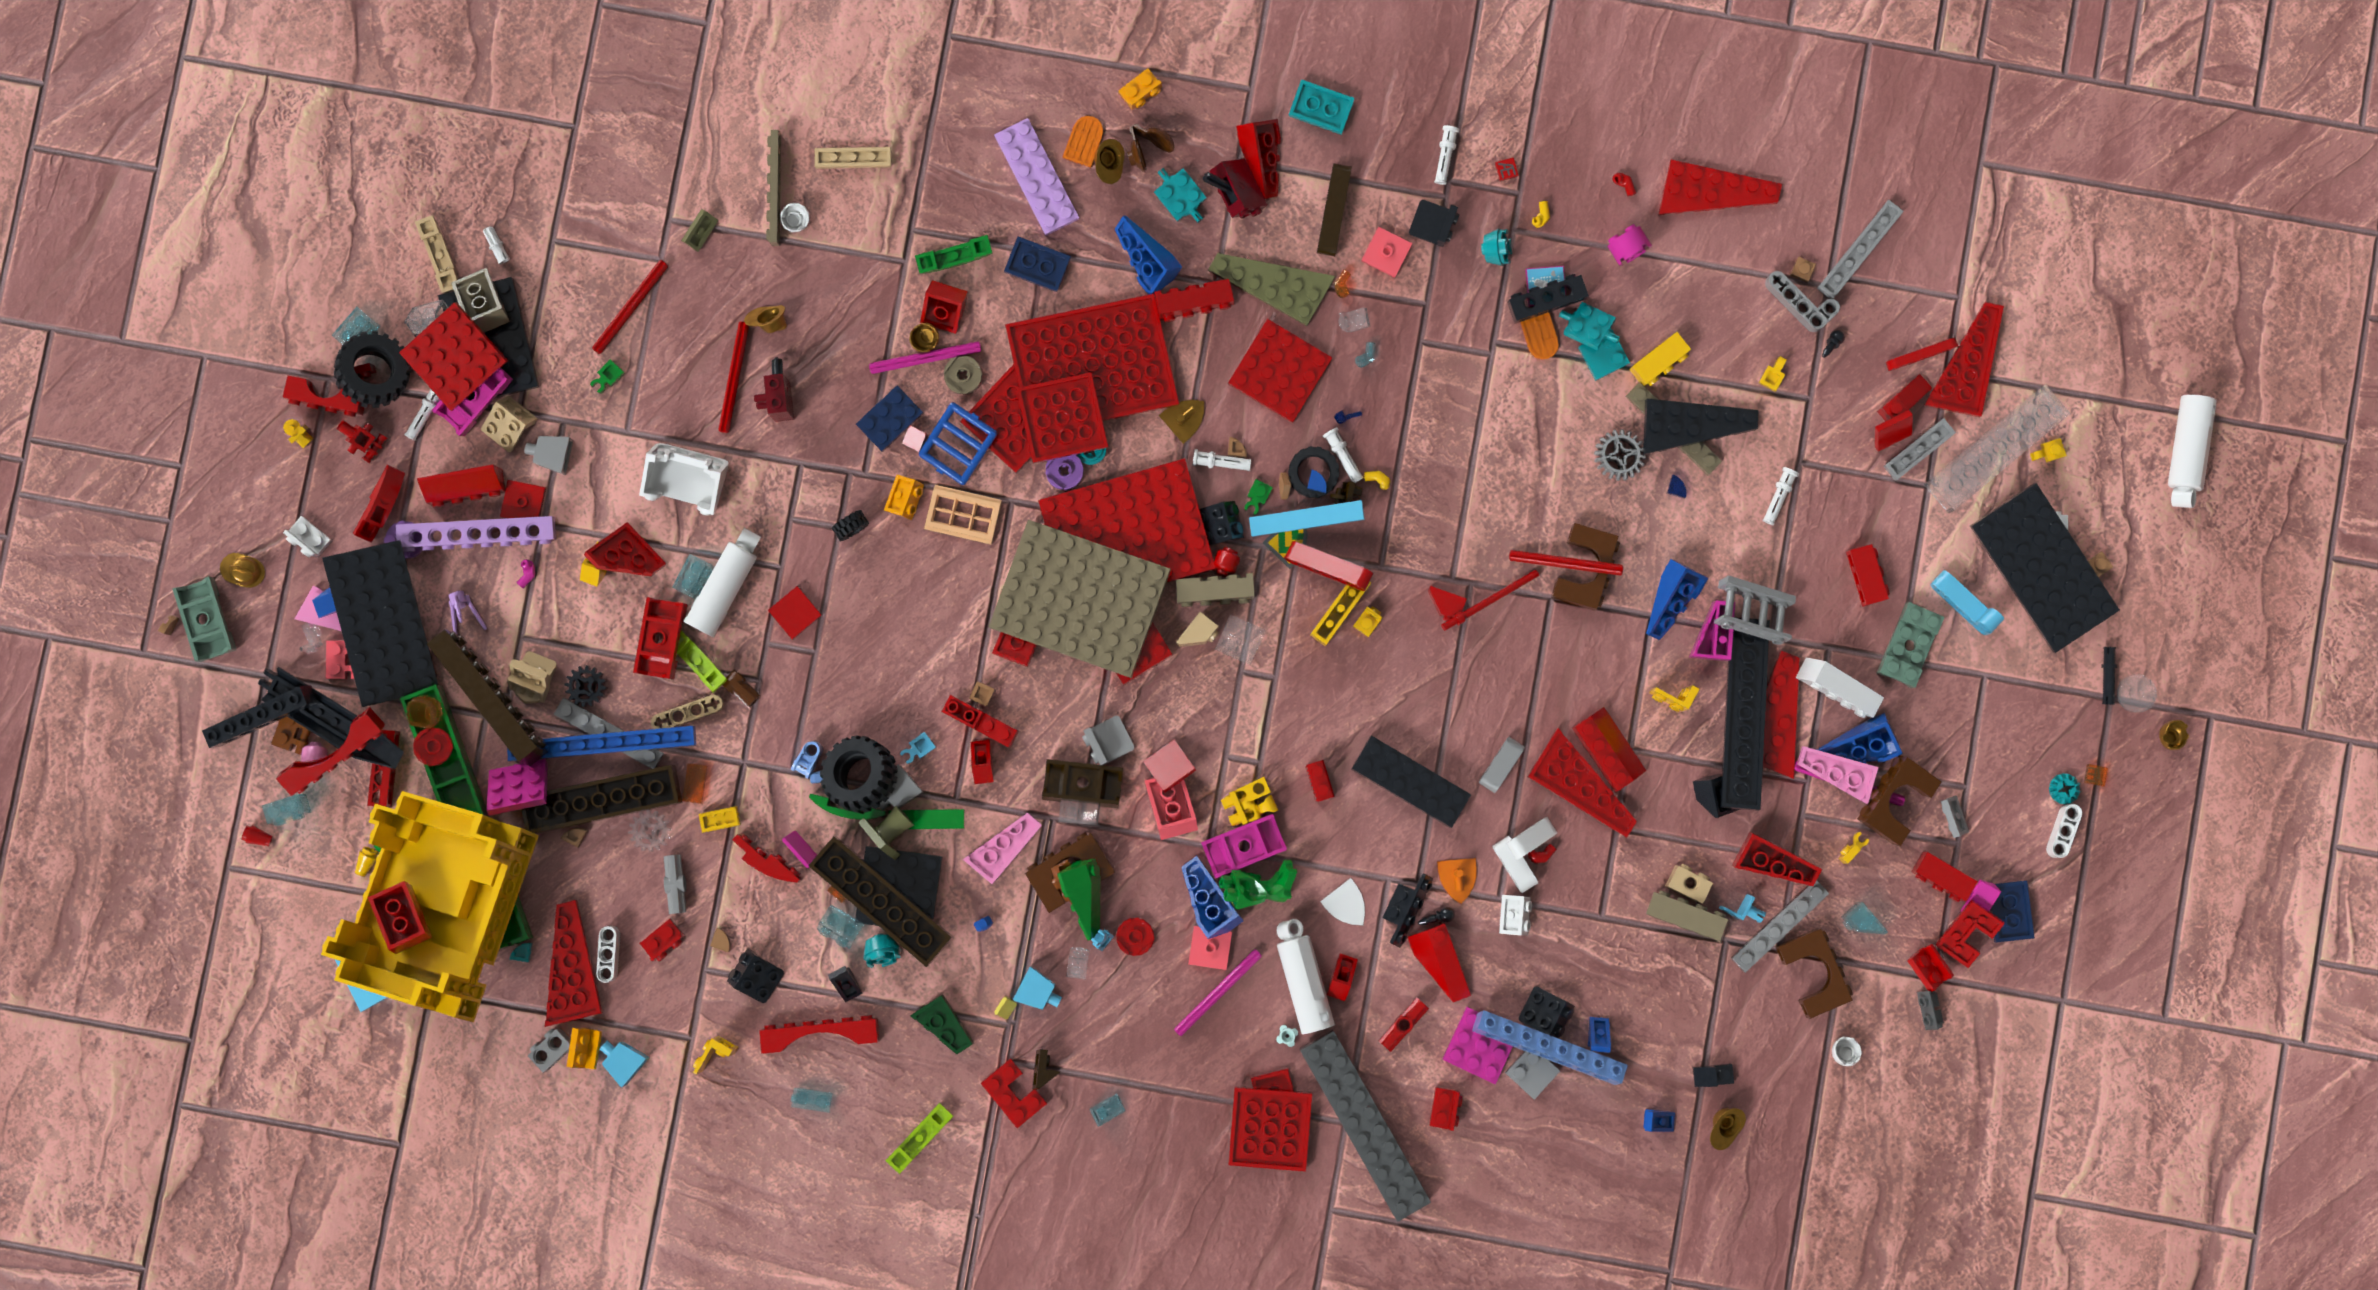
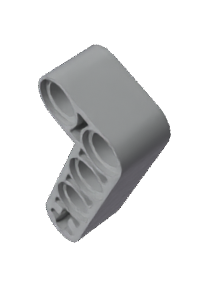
M1775 271L1771 273L1765 281L1766 288L1810 332L1819 331L1839 312L1840 305L1835 299H1828L1817 308L1782 272ZM1775 279H1778V282L1776 284H1773V281ZM1785 291H1790L1793 294V299H1788L1785 296ZM1798 305H1804L1806 312H1801L1798 309ZM1830 305L1833 308V313H1828L1825 306ZM1812 318L1819 320V326L1813 325Z

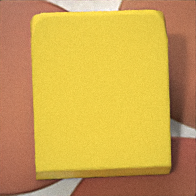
M1004 996L994 1014L1008 1019L1017 1003Z

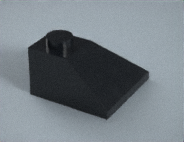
M1722 774L1707 776L1693 781L1696 800L1715 818L1741 810L1720 808Z

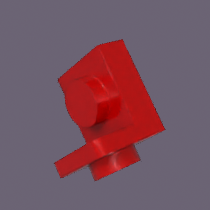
M371 363L354 366V370L360 379L369 378L371 374L376 373L375 365Z

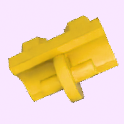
M289 419L284 423V432L291 436L288 439L291 443L296 441L304 448L314 439L306 431L309 429L306 424L301 427L300 423L295 419Z

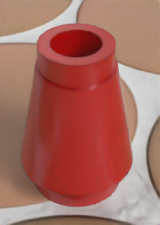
M247 825L241 840L246 841L245 843L269 847L273 836L253 825Z

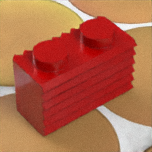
M1324 760L1307 764L1305 768L1307 769L1306 772H1308L1309 783L1313 787L1315 801L1319 802L1335 797Z

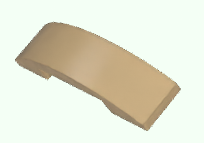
M431 215L415 221L421 240L424 241L435 270V277L441 293L453 290L451 283L459 279L448 247L434 216Z

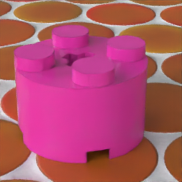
M1633 224L1624 230L1626 233L1621 236L1617 234L1608 240L1610 244L1607 247L1619 266H1623L1622 262L1625 260L1629 263L1646 252L1645 247H1652L1641 226L1636 227Z

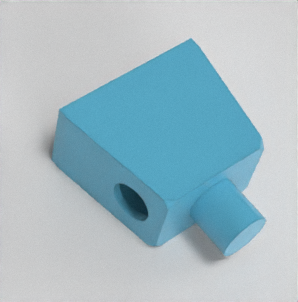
M1030 966L1013 1000L1043 1010L1046 1003L1058 1007L1062 997L1052 992L1056 985Z
M606 1041L600 1047V1050L607 1055L602 1065L620 1087L626 1086L650 1058L623 1041L616 1047L609 1041Z

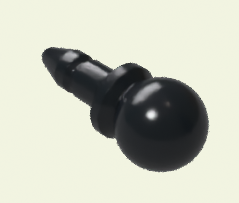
M1841 330L1831 332L1827 340V346L1823 350V358L1830 355L1833 349H1837L1844 342L1845 335Z
M1444 907L1440 911L1437 910L1436 915L1424 917L1418 921V924L1428 925L1437 921L1440 924L1442 922H1450L1454 919L1455 913L1452 908Z

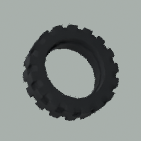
M1318 446L1301 449L1294 455L1289 465L1288 474L1293 489L1307 498H1320L1331 492L1339 478V464L1335 456L1327 449L1325 450ZM1319 457L1328 464L1330 475L1326 482V493L1307 489V486L1300 481L1298 468L1306 458Z

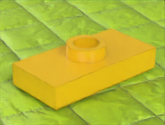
M737 806L699 814L702 833L741 825Z

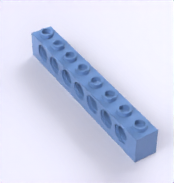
M1484 1010L1477 1013L1472 1029L1473 1032L1613 1085L1623 1082L1628 1066L1622 1062Z

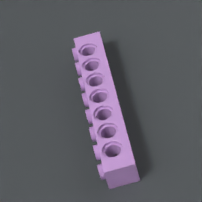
M555 517L397 524L396 538L397 540L401 539L404 552L415 551L417 547H422L423 551L434 550L435 546H442V550L454 549V545H461L462 548H473V544H481V547H493V543H500L501 546H512V542H520V545H532V541H539V544H551V540H556ZM533 526L539 527L540 531L537 536H532L530 533V529ZM513 527L520 529L519 536L513 537L511 535ZM494 528L500 529L501 534L498 538H493L491 535ZM475 529H479L481 536L475 540L472 537V532ZM459 530L461 538L455 541L452 536L453 532ZM436 531H440L442 534V538L438 542L433 539V534ZM420 532L422 540L416 543L414 541V534Z

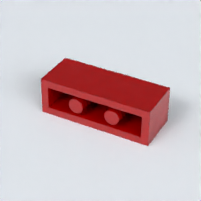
M1870 544L1847 551L1846 555L1862 607L1888 600L1890 592L1882 578L1884 577V571L1877 561L1879 557L1877 549L1873 548V545Z
M1929 852L1921 853L1911 871L1916 874V879L1924 883L1928 881L1933 884V889L1941 893L1945 891L1950 894L1948 896L1950 899L1958 903L1960 901L1967 902L1978 882Z

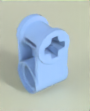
M815 741L807 742L795 759L791 770H796L809 779L823 752L821 744ZM812 744L817 747L815 755H811L808 752V748Z

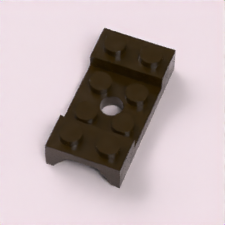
M1047 759L1042 800L1098 804L1100 807L1119 809L1123 768ZM1084 778L1088 781V785L1086 787H1079L1077 781Z

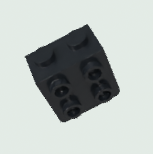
M1421 200L1409 229V235L1444 247L1445 242H1450L1453 231H1450L1452 224L1456 225L1460 214L1456 213L1458 207L1451 205L1450 209L1432 202Z
M1224 501L1199 509L1210 546L1228 540L1244 538L1243 526L1238 515L1239 509L1235 501Z
M747 948L740 955L735 969H732L729 973L727 982L734 989L761 1003H766L784 975V971L760 958L754 951Z
M1536 986L1533 988L1519 1015V1021L1542 1033L1559 1039L1564 1034L1567 1021L1573 1016L1575 1006Z

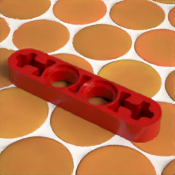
M1954 337L1891 359L1885 363L1888 371H1892L1957 348L1958 343Z

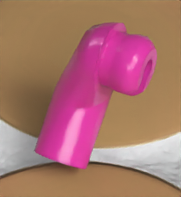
M528 559L521 562L523 576L516 582L523 589L535 577V565Z

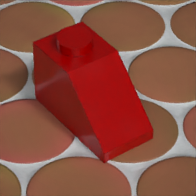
M1430 586L1428 589V593L1439 615L1443 616L1444 621L1450 620L1458 612L1462 613L1467 598Z
M990 739L970 742L974 784L994 782Z
M1339 953L1327 996L1342 1001L1346 1000L1358 959Z

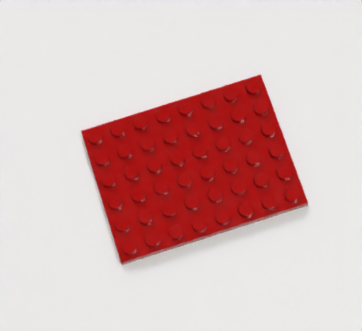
M1154 294L1005 324L1019 387L1091 372L1102 421L1179 405Z
M1185 458L1038 500L1046 526L1170 568L1171 572L1167 583L1216 569Z

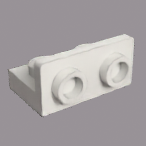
M300 516L289 531L285 530L283 532L287 536L286 540L294 546L296 544L302 548L300 551L309 558L311 556L318 558L332 542L328 536L303 516Z
M1502 895L1499 933L1528 935L1531 928L1529 913L1532 911L1530 897Z

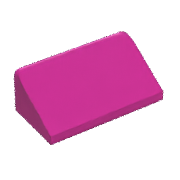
M793 831L785 836L782 841L806 868H810L808 865L817 854L797 831Z
M1979 880L1967 902L1962 907L1961 912L1971 899L1990 911L2001 890L1993 883Z

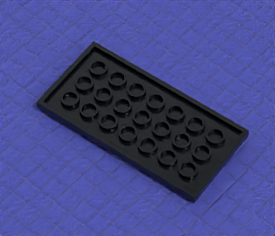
M2033 483L1970 525L2053 653L2058 652L2120 611L2037 483Z
M401 539L323 557V564L361 706L366 707L400 699L430 686L439 685L430 649L427 645L428 642Z

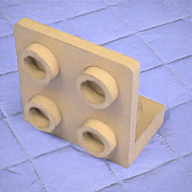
M508 395L495 402L481 431L506 451L512 452L523 431L534 425L538 418Z

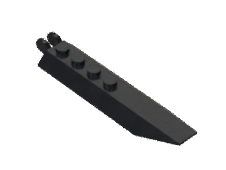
M280 667L277 668V673L265 668L263 673L273 680L272 683L265 679H260L258 682L260 686L268 690V693L261 699L263 702L299 686H307L306 683ZM313 688L318 703L288 717L335 747L340 748L346 741L351 723L357 715ZM384 734L375 740L373 738L368 740V744L362 750L356 749L352 752L353 755L351 757L393 769L397 768L404 754V751Z

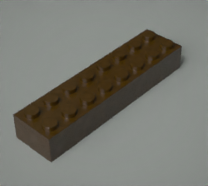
M444 629L429 641L427 645L517 761L532 766L548 753V750L545 748L547 744L540 736L537 737L533 733L535 729L529 722L523 720V713L517 707L514 708L512 706V699L509 695L501 692L499 682L487 674L489 673L488 668L476 660L478 656L471 648L468 649L466 647V640L460 634L457 635L454 631L450 632Z
M667 765L547 791L546 804L521 810L525 830L539 834L683 802L676 766Z
M833 836L808 865L925 967H928L953 938L948 931L837 836Z

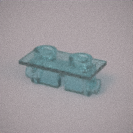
M794 1088L791 1095V1107L830 1113L832 1093Z

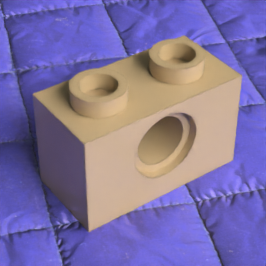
M1681 864V866L1675 865L1665 886L1699 904H1703L1713 885L1712 882L1708 881L1710 877L1702 873L1696 875L1691 872L1692 868ZM1689 877L1694 880V886L1690 889L1685 884L1686 879Z

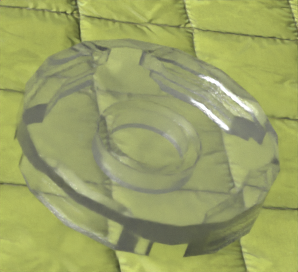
M2134 674L2125 677L2119 683L2117 698L2125 710L2140 713L2152 707L2157 698V689L2154 683L2146 676Z

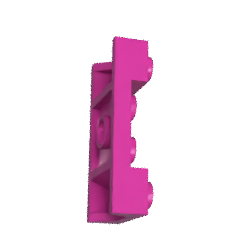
M500 368L474 391L475 397L473 400L467 398L453 411H450L440 400L432 411L445 418L455 428L457 435L466 436L477 423L476 419L497 394H501L513 379Z
M1273 814L1201 842L1215 878L1287 850ZM1242 840H1246L1250 844V848L1246 852L1240 851L1238 847Z

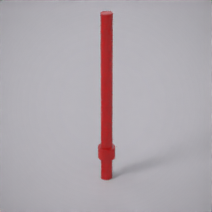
M1538 571L1530 572L1462 613L1454 614L1453 618L1441 624L1442 629L1446 631L1456 624L1464 623L1468 617L1539 577Z

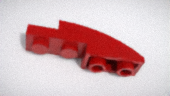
M387 464L369 497L371 500L353 532L355 536L372 543L379 528H383L394 506L405 472Z
M952 695L949 696L941 711L1008 748H1011L1019 733L1018 730Z
M737 834L732 839L746 852L741 859L754 869L779 880L796 883L802 881L799 877L801 873L794 867L789 868L785 864L786 860L781 855L771 854L766 858L767 853L760 847L756 849L751 844L753 841L745 834L743 836Z

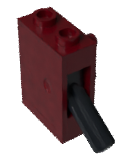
M1245 159L1221 161L1203 176L1204 182L1218 188V193L1221 194L1227 211L1232 218L1240 217L1243 219L1249 215L1255 217L1263 212V208L1268 206Z
M775 357L771 361L772 375L763 376L765 394L754 395V401L757 402L756 408L758 410L767 409L768 415L775 422L794 420L791 384L783 374V360Z

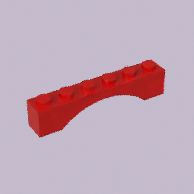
M369 707L355 717L351 723L346 741L335 752L317 760L295 761L282 770L276 780L290 796L297 792L301 794L308 788L307 785L310 782L316 783L323 777L322 774L324 772L333 771L338 766L337 763L343 760L345 762L353 755V751L356 749L362 750L368 744V740L371 738L375 740L381 736L385 723Z
M872 1015L861 1016V1020H853V1017L841 1018V1022H834V1019H824L821 1024H815V1021H804L803 1025L795 1026V1022L784 1023V1027L776 1028V1024L764 1025V1029L759 1030L761 1054L782 1052L798 1038L813 1033L839 1034L857 1044L877 1043L880 1041L878 1018H873Z

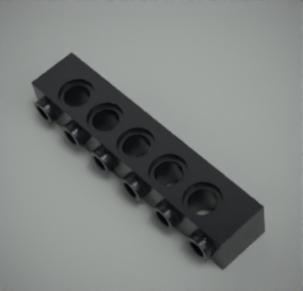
M311 685L299 686L202 730L209 748L221 747L315 705L318 701Z

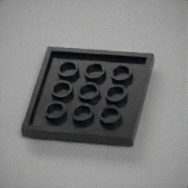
M866 846L864 860L934 919L943 856L897 850L900 856L894 860L880 848ZM857 908L855 923L878 926Z

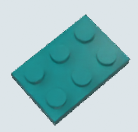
M1301 79L1288 116L1342 135L1355 98Z

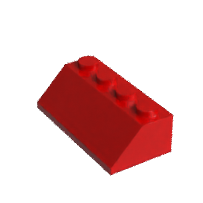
M494 464L417 478L425 502L433 505V508L445 506L444 503L448 502L460 504L463 503L464 499H470L471 501L481 500L482 496L486 495L498 497L506 490L503 469Z
M1602 707L1572 727L1614 792L1621 790L1647 771L1605 707Z

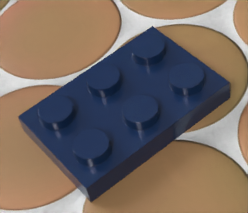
M1017 236L1004 273L1058 293L1071 256Z
M897 385L864 415L856 425L883 452L924 413Z
M2027 881L1995 884L2001 890V893L1990 909V912L2004 921V925L1993 937L1994 942L2034 939Z

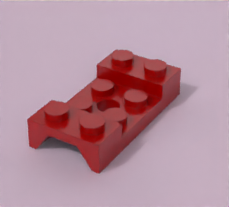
M650 597L646 598L633 673L675 679L678 662L675 659L682 623H685L683 621L686 617L688 604ZM658 633H662L664 636L661 643H656L655 636Z

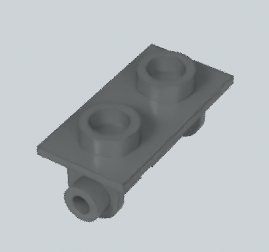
M1928 990L1917 992L1925 1030H1938L1942 1028L1944 1021L1941 1009H1934V1007L1940 1006L1937 992Z

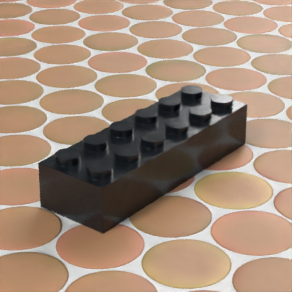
M1372 735L1367 740L1351 768L1354 772L1449 828L1453 827L1471 796L1470 793Z

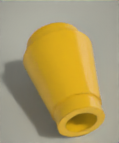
M366 846L359 851L355 870L357 875L366 876L376 862L378 851Z

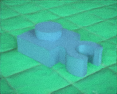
M923 732L909 742L912 748L902 750L900 755L903 756L905 753H909L910 759L906 763L910 764L914 761L916 755L921 759L935 749L936 746L928 735Z
M1100 929L1091 941L1096 948L1103 951L1114 938V935L1106 929L1103 931Z

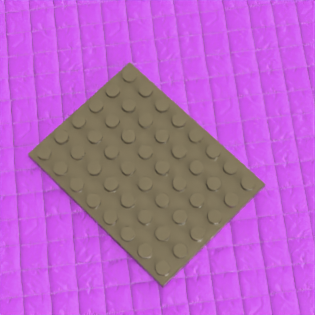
M1028 520L989 628L1132 678L1171 569Z

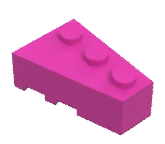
M1716 600L1712 602L1689 658L1719 661L1731 660L1733 629H1724L1720 625L1714 624L1715 619L1725 614L1726 601ZM1734 602V604H1733L1732 617H1735V604H1736V602Z

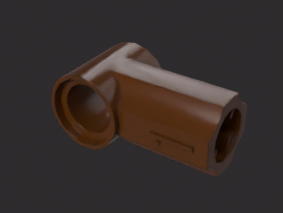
M735 669L726 677L728 680L723 684L731 694H735L749 708L761 696Z

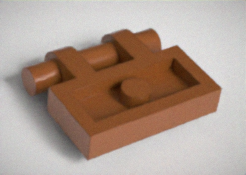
M289 717L279 720L271 745L291 751L294 744L297 745L295 753L301 755L302 748L308 745L307 740L311 731ZM299 728L303 729L300 739H296Z

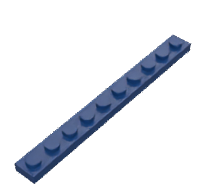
M695 726L546 738L543 740L547 744L545 748L548 750V753L540 759L696 746ZM507 748L508 761H517Z

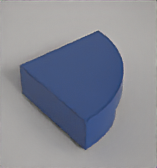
M1311 470L1307 489L1326 493L1327 487L1323 476L1319 472Z

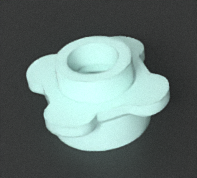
M1282 1025L1276 1040L1279 1044L1284 1043L1292 1047L1295 1044L1294 1040L1295 1036L1298 1035V1031L1295 1028L1290 1029L1286 1025Z

